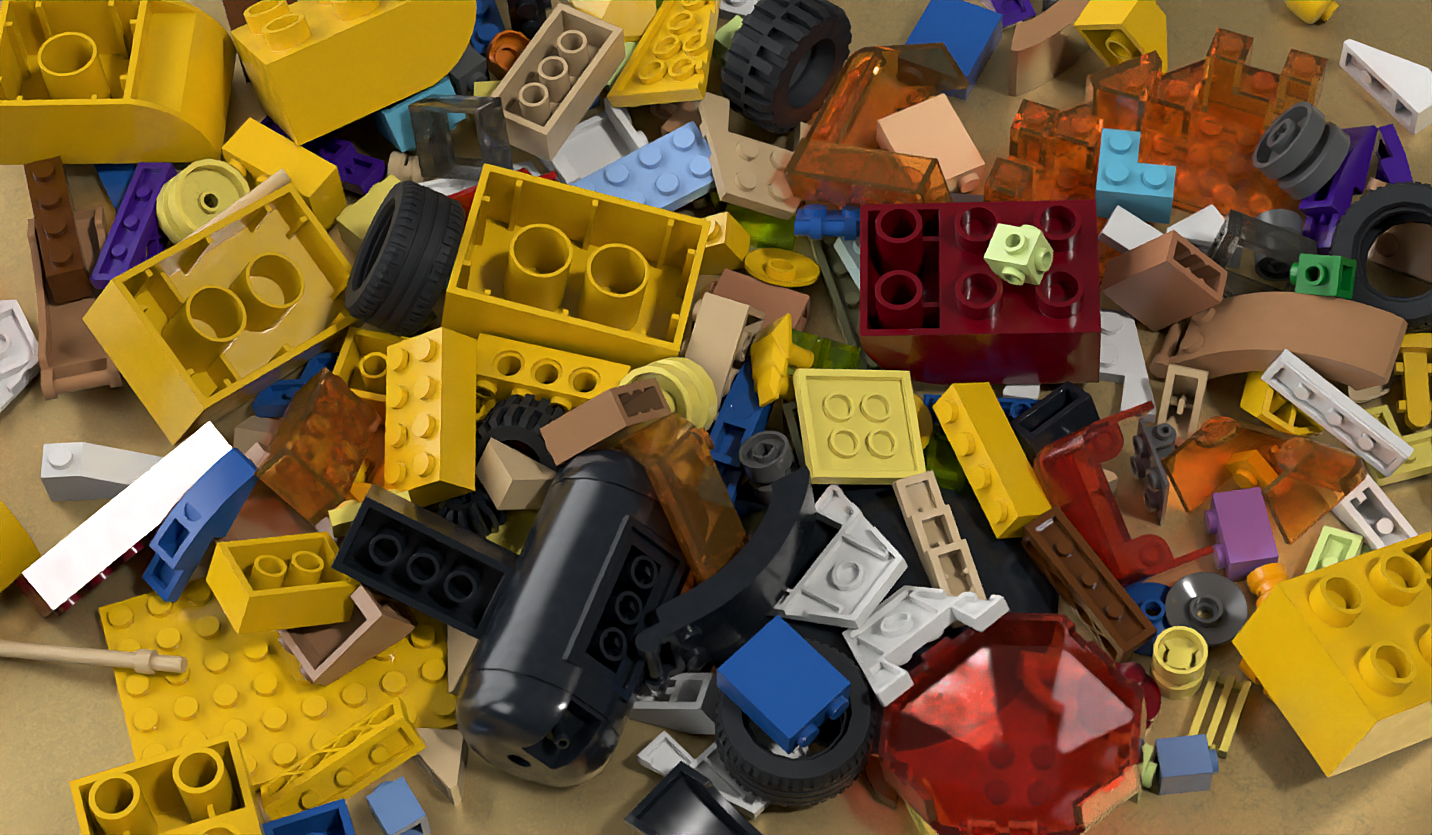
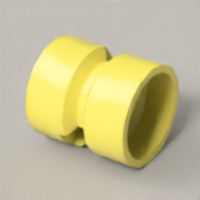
M1186 626L1170 627L1157 636L1153 647L1150 676L1156 682L1163 697L1171 700H1184L1192 697L1200 690L1208 657V646L1203 636L1196 630Z

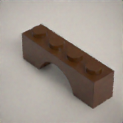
M56 156L23 164L45 274L56 305L93 296L88 268L73 211H75L70 183L61 157Z

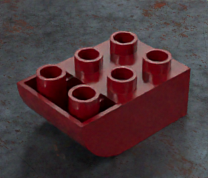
M1096 199L860 204L859 337L863 350L876 364L885 370L910 371L911 380L936 385L989 382V384L1065 383L1066 381L1071 383H1099L1101 313ZM998 223L1016 227L1031 225L1043 232L1044 237L1053 249V261L1049 270L1044 273L1040 285L1029 283L1014 285L1000 278L992 271L984 256Z

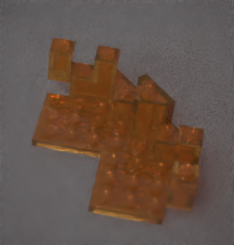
M1218 27L1207 52L1206 59L1165 73L1164 75H1161L1163 61L1155 50L1087 75L1084 104L1060 112V109L1023 99L1010 127L1009 156L1007 159L996 158L984 185L983 202L1095 199L1102 128L1141 132L1138 163L1176 166L1172 208L1194 214L1213 204L1229 225L1253 232L1252 222L1254 218L1268 210L1282 209L1288 196L1285 191L1277 186V179H1269L1253 166L1252 157L1256 145L1273 121L1294 104L1307 101L1314 107H1317L1322 93L1328 59L1291 48L1281 75L1252 67L1250 63L1254 37ZM1097 217V236H1099L1109 218ZM1145 222L1152 227L1154 226V222ZM1098 239L1099 285H1102L1107 261L1121 255V253Z

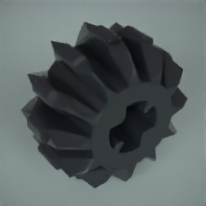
M476 481L475 491L441 501L438 504L439 516L484 538L490 534L498 533L499 526L507 521L506 513L508 511L498 510L482 483L478 484Z

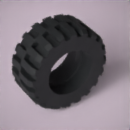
M759 0L754 5V10L751 14H747L743 19V25L738 32H735L731 40L733 42L731 48L726 52L724 58L726 62L725 67L721 70V79L723 81L720 84L721 92L724 98L730 99L729 108L769 132L775 134L788 133L789 131H794L800 122L807 123L811 120L814 112L822 108L827 96L831 95L835 89L834 85L837 79L841 78L844 71L843 65L845 60H848L850 53L848 47L852 43L851 24L845 11L828 0Z

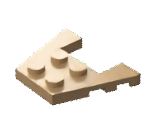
M705 92L704 100H695L693 105L695 110L700 111L702 119L700 125L701 134L704 139L708 140L711 155L708 159L711 164L719 199L789 221L799 206L830 138L831 131L800 122L794 129L793 151H789L729 132L730 99Z

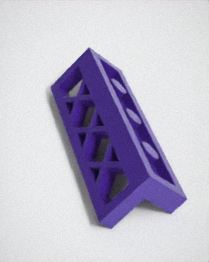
M138 163L89 279L95 289H105L112 278L165 250L169 238L161 230L160 226L158 229L156 201L163 185L178 174L172 163Z

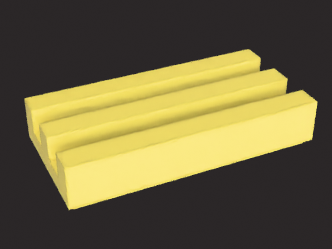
M1212 669L1188 736L1199 735L1216 686L1222 687L1223 690L1206 737L1208 748L1215 749L1217 756L1226 759L1252 682L1244 679L1242 683L1236 681V676L1228 674L1227 677L1220 675V671ZM1231 691L1239 693L1221 746L1213 744Z

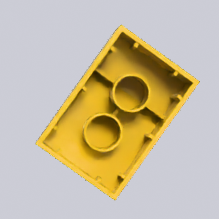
M292 183L279 188L112 278L82 318L173 446L194 434L207 422L213 423L308 362L317 354L322 353L345 338L349 326L360 328L365 324L364 321L352 317L345 307V293L353 267Z

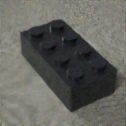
M373 483L354 518L331 568L481 640L505 585L516 570L515 563L519 555Z

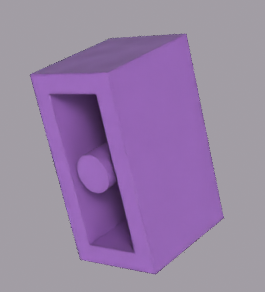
M1254 487L1213 493L1210 509L1205 510L1204 518L1208 534L1214 533L1217 545L1213 546V554L1217 569L1223 568L1226 578L1232 582L1245 581L1250 572L1258 567L1270 563H1278L1279 555L1261 488Z

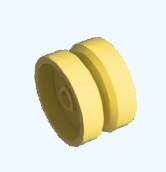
M209 158L194 161L165 183L158 194L156 216L160 228L171 242L177 244L250 192V189L240 172L226 162Z
M671 356L636 368L626 375L619 384V386L656 377L672 412V415L628 439L629 442L643 451L661 453L675 449L684 443L698 439L710 429L717 414V394L713 381L701 366L688 358Z

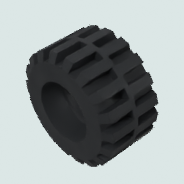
M516 394L511 395L507 401L504 399L500 400L494 408L490 409L476 431L475 469L492 437L514 450L515 448L509 440H518L526 443L534 449L539 457L531 459L558 472L563 464L556 466L552 456L546 449L545 440L540 428L561 417L564 411L559 406L555 409L549 406L550 401L542 398L541 401L535 400V395L526 394L523 399Z

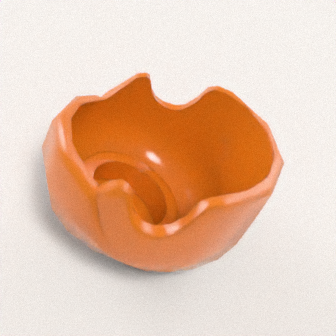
M510 29L494 35L485 53L490 72L499 81L502 80L531 40L527 39L521 32Z

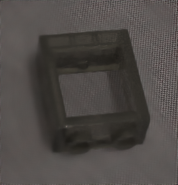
M431 94L408 105L422 177L479 181L484 163L514 170L501 97ZM447 113L474 114L482 159L455 157Z
M1230 209L1206 255L1225 269L1236 247L1239 245L1292 265L1294 262H1299L1300 253L1316 255L1318 241ZM1225 269L1228 271L1222 297L1224 299L1259 292H1295L1296 286L1291 284L1290 279L1284 290Z

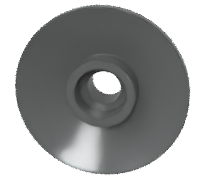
M1198 572L1189 574L1178 580L1171 587L1166 597L1165 616L1169 626H1186L1196 630L1203 636L1208 647L1220 646L1233 640L1247 620L1248 606L1243 592L1230 579L1216 573ZM1205 612L1210 614L1212 618L1203 619L1198 614Z

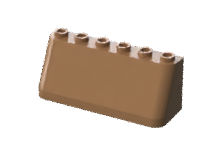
M256 442L244 455L262 474L226 536L214 537L215 543L328 531L340 549L346 535L338 538L333 537L328 511L335 509V507L311 474L292 456ZM361 583V586L350 595L355 605L348 622L277 630L281 635L278 640L287 652L295 655L301 664L299 671L307 681L313 685L321 684L328 686L404 639L418 626L415 616L407 605Z

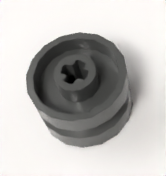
M1307 101L1298 102L1286 109L1264 132L1256 145L1252 157L1253 166L1269 179H1277V186L1295 200L1305 199L1324 186L1339 169L1347 156L1350 147V136L1333 122H1326L1325 115Z

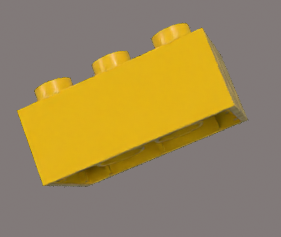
M484 163L446 290L441 327L478 339L479 334L483 333L630 365L631 371L671 356L678 357L711 221Z

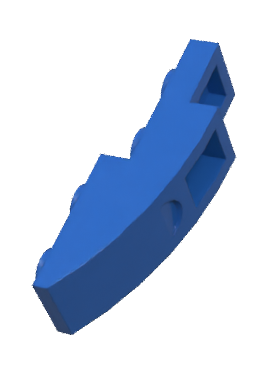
M750 355L734 380L711 431L702 455L705 461L694 489L700 502L729 511L732 510L745 475L739 460V450L749 437L765 430L775 402L773 401L763 408L759 406L758 393L754 390V380L752 379Z
M238 448L229 450L195 482L173 508L149 544L156 553L142 578L165 602H177L213 538L226 536L262 474Z

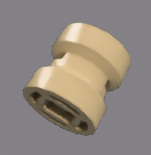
M392 151L388 162L387 177L392 173L401 182L407 180L416 183L431 181V154L418 153L415 156H408L406 152Z

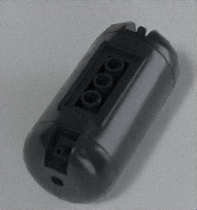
M618 449L588 450L563 464L552 481L515 563L516 570L505 585L459 687L455 707L457 728L473 751L488 763L508 774L544 786H577L600 775L611 761L647 673L646 661L638 653L635 639L640 632L659 623L656 609L661 604L681 595L700 550L707 522L704 509L697 494L688 484H681L674 476L667 479L664 478L663 467L659 462L637 453Z

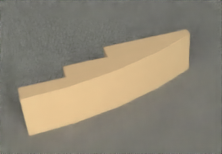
M933 470L896 480L892 486L932 588L944 589L947 596L958 597L963 592H973L977 594L979 599L987 600L966 539L961 540L950 505L944 504ZM958 620L950 624L952 629L966 625Z

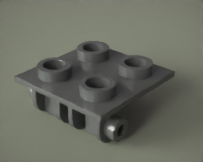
M1139 418L1137 435L1133 436L1135 453L1134 456L1130 457V465L1134 477L1142 479L1144 484L1143 496L1147 510L1150 513L1155 512L1161 526L1164 525L1170 487L1167 475L1172 469L1176 431L1167 423L1147 428L1144 419Z

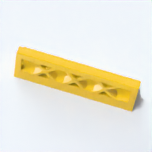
M399 696L395 697L278 774L271 781L260 786L263 810L271 820L274 821L343 798L346 801L425 749V739L409 720L406 705Z

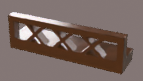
M1058 505L1024 526L1021 540L1022 547L1113 663L1119 662L1122 664L1130 662L1133 651L1156 637L1158 630Z

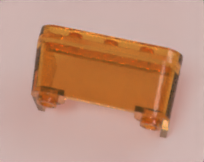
M943 42L861 48L855 51L846 61L801 145L800 152L810 166L862 196H911L914 194L915 188L889 150L881 149L876 141L877 120L931 99L937 90L967 89L970 83Z
M674 411L618 440L621 449L644 466L691 569L685 585L693 589L728 564L748 543L752 535L746 534L711 456L710 451L714 449V444L710 435L704 427L697 429L693 423Z
M1214 416L1204 421L1198 431L1161 462L1185 512L1192 513L1233 477V474L1224 465L1232 454L1257 449L1279 475L1261 493L1285 543L1289 545L1297 541L1361 484L1367 476L1366 467L1361 457L1356 453L1222 416Z

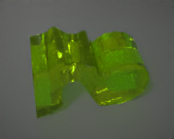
M792 328V343L810 350L814 354V362L811 368L856 369L861 352L860 347L826 337L821 339L818 335Z

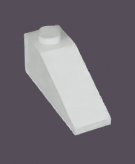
M1351 39L1343 43L1339 65L1413 136L1432 124V71L1422 65Z
M86 442L44 444L41 480L51 502L112 499L164 457Z
M1349 450L1318 473L1310 482V485L1333 513L1355 534L1362 535L1364 543L1372 551L1418 535Z
M679 673L670 678L668 687L662 691L650 690L644 680L628 719L689 734H715V710L719 688L716 686L717 677L713 673Z

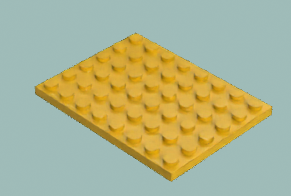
M207 576L188 581L177 602H165L156 591L99 607L108 650L136 652L138 649L157 650L160 655L186 657L188 662L185 673L157 671L155 674L136 673L132 668L113 667L135 761L235 731L255 792H260V786L273 780L278 774L397 696L405 703L408 718L415 728L458 730L455 718L457 696L448 693V645L441 622L408 605L407 607L415 616L418 626L407 637L328 686L321 684L313 685L303 677L299 671L300 662L295 655L290 654L282 647L278 640L281 635L277 630L238 635L206 581Z

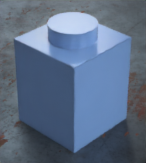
M1206 734L1155 739L1153 763L1158 764L1156 780L1159 795L1210 790L1212 775L1218 774L1219 768L1216 750L1208 748Z
M403 776L395 781L381 783L371 794L366 796L371 814L384 835H429L432 833L424 810Z

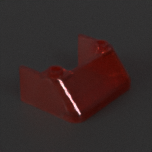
M1152 400L1095 421L1044 446L1036 454L1033 462L1034 472L1051 507L1053 508L1058 505L1124 589L1188 566L1214 553L1212 545L1174 559L1169 545L1160 536L1146 534L1131 539L1101 464L1114 459L1123 448L1124 437L1120 427L1138 421L1139 418H1143L1155 407Z

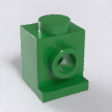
M1300 253L1299 262H1294L1290 270L1291 284L1296 286L1295 293L1352 300L1357 260L1342 256ZM1318 270H1320V277L1317 280Z

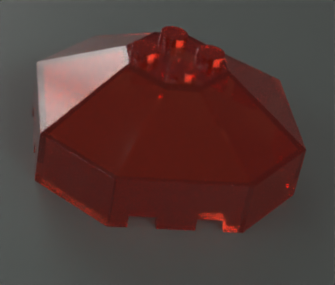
M1005 613L982 632L968 626V629L954 640H951L948 636L922 654V663L909 672L914 685L884 707L878 749L884 779L938 835H1083L1139 792L1142 787L1147 721L1144 688L1132 677L1128 680L1116 669L1115 661L1094 641L1091 640L1088 643L1076 632L1075 624L1064 614Z

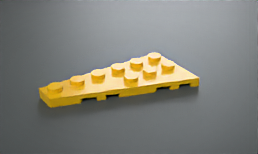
M664 0L607 95V99L612 107H637L639 105L704 100L721 0Z

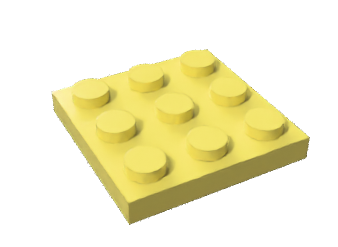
M796 369L792 376L805 463L810 471L812 484L892 485L896 480L926 472L910 371Z

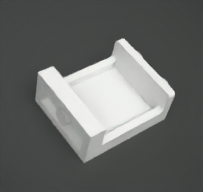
M605 98V110L579 123L551 162L539 158L547 172L549 173L554 170L560 183L571 185L649 144L645 134L641 130L636 132L632 126L631 117L625 107L613 108L609 100Z

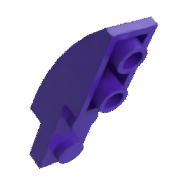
M1375 125L1342 129L1350 136V147L1347 156L1336 173L1324 186L1309 197L1301 199L1299 210L1306 215L1303 242L1301 244L1304 248V254L1329 255L1333 232H1336L1335 227L1340 223V218L1350 208L1353 195L1363 194L1378 128Z

